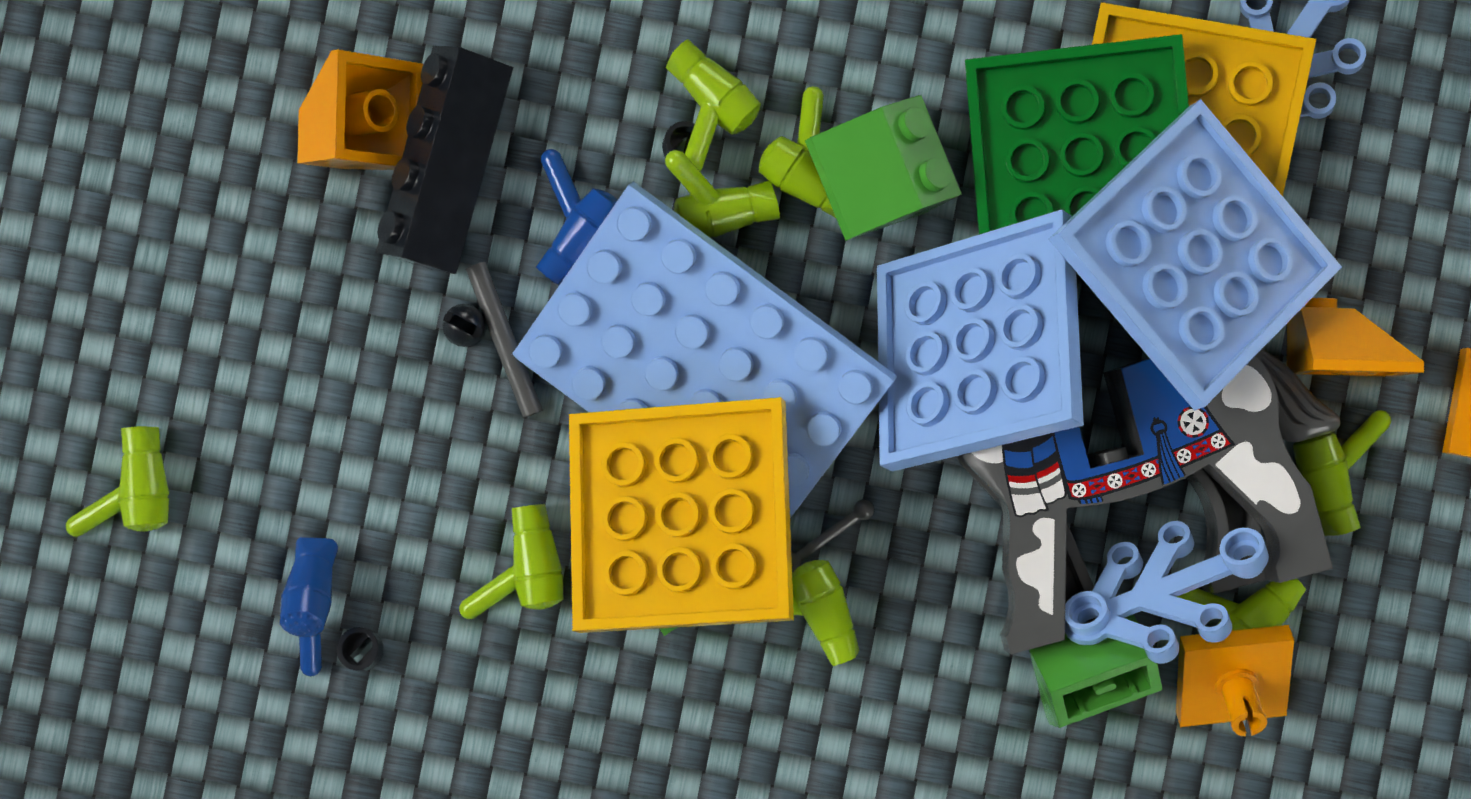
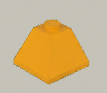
M339 49L331 50L299 108L297 163L337 169L394 170L396 164L402 159L408 138L406 130L407 121L410 113L417 105L423 84L421 81L423 64Z
M1311 298L1287 323V366L1295 374L1394 377L1424 373V361L1355 308H1337L1338 299Z

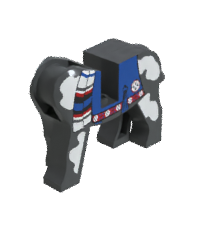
M1262 349L1206 407L1195 411L1149 357L1104 372V378L1123 444L1122 448L1114 447L1086 454L1080 428L1075 427L956 456L960 465L1002 507V570L1009 599L1007 617L1000 636L1004 650L1009 654L1065 640V604L1075 594L1092 591L1094 588L1067 524L1068 508L1095 506L1134 498L1187 478L1200 499L1206 518L1207 544L1204 560L1219 555V547L1223 537L1230 531L1238 528H1251L1261 533L1262 527L1269 554L1268 563L1258 576L1243 579L1232 574L1202 586L1204 591L1216 594L1265 580L1281 583L1333 569L1311 485L1295 466L1283 439L1288 442H1300L1334 433L1341 424L1340 417L1319 401L1285 363ZM1245 556V557L1241 558L1240 560H1245V559H1248V558H1250V557H1252V556ZM1096 618L1090 619L1086 621L1084 624L1090 623L1094 621Z

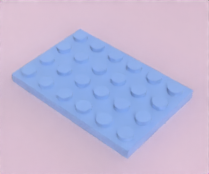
M634 181L626 187L512 353L516 359L588 412L783 398L786 401L790 518L897 377V375Z

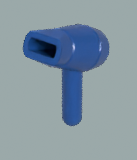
M548 149L541 156V164L566 217V221L554 239L552 246L544 254L536 268L551 281L560 285L618 200L612 194L593 188L584 198L580 199L561 154L557 150Z
M300 537L296 540L295 561L281 596L280 625L289 634L299 637L300 669L303 674L311 677L317 675L322 668L321 632L324 629L331 608L332 567L338 552V545L333 539Z

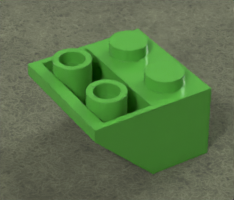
M1134 614L1125 617V619L1138 623ZM1065 633V640L1029 649L1046 718L1050 725L1058 728L1163 690L1158 664L1152 662L1147 657L1143 648L1118 640L1106 638L1094 645H1080L1071 641Z

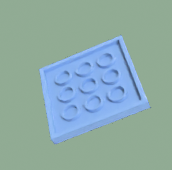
M1201 99L1190 105L1049 238V241L1194 411L1206 407L1342 268Z
M1061 209L877 266L878 362L897 375L892 385L879 400V453L881 467L893 472L1084 425L1076 271L1049 241V238L1072 217L1070 214Z

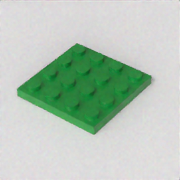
M1182 34L965 59L979 234L1061 209L1073 216L1189 107Z

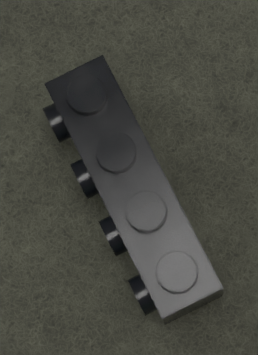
M433 46L431 55L427 57L421 70V81L423 84L417 105L410 113L407 121L406 130L408 138L403 156L393 171L392 185L394 188L388 210L383 214L378 225L377 234L379 242L376 253L431 270L451 274L457 273L514 67L462 47Z

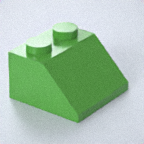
M922 95L882 106L805 140L845 241L925 214L962 195Z

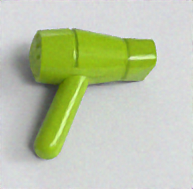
M686 39L671 54L665 68L683 83V86L700 106L685 155L701 171L717 124L731 135L738 134L754 122L759 113L761 103L745 84L743 85L741 80L712 59L707 58L699 48L689 39Z
M811 86L804 91L802 97L797 143L783 136L772 141L761 156L758 172L774 186L780 188L781 191L816 208H821L822 211L836 218L805 143V140L820 133L824 100L822 90Z
M673 150L666 155V167L690 193L676 199L673 211L708 237L715 238L751 225L754 222L780 219L778 201L772 183L769 180L748 186L747 188L715 189L683 152Z
M1378 410L1373 412L1342 446L1335 433L1293 444L1296 467L1311 485L1324 536L1344 535L1361 528L1355 506L1352 503L1353 497L1348 470L1390 427L1391 417L1386 411Z
M137 426L121 428L122 452L124 455L122 456L120 486L67 520L66 530L71 536H82L120 511L124 527L134 531L148 532L159 529L168 523L169 490L162 454L160 453L159 427Z
M545 504L511 508L514 532L513 566L461 602L459 611L464 618H476L514 590L517 591L520 606L528 609H547L563 600L562 566L552 530H550V522Z
M814 560L802 564L792 572L794 615L804 616L815 637L820 641V645L831 665L837 666L856 658L860 650L843 586L840 585L839 578L829 561Z
M1296 578L1281 583L1271 581L1241 603L1230 601L1198 588L1177 597L1202 605L1217 603L1224 606L1232 622L1233 631L1283 625L1290 616V613L1294 611L1306 588Z

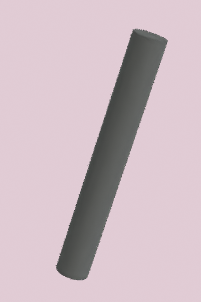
M486 262L466 268L465 270L523 418L543 411L526 365L512 354L518 344Z

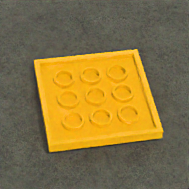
M1101 2L1092 45L1182 34L1189 106L1201 99L1283 196L1316 39Z
M783 398L569 414L572 631L588 633L794 621L786 401Z

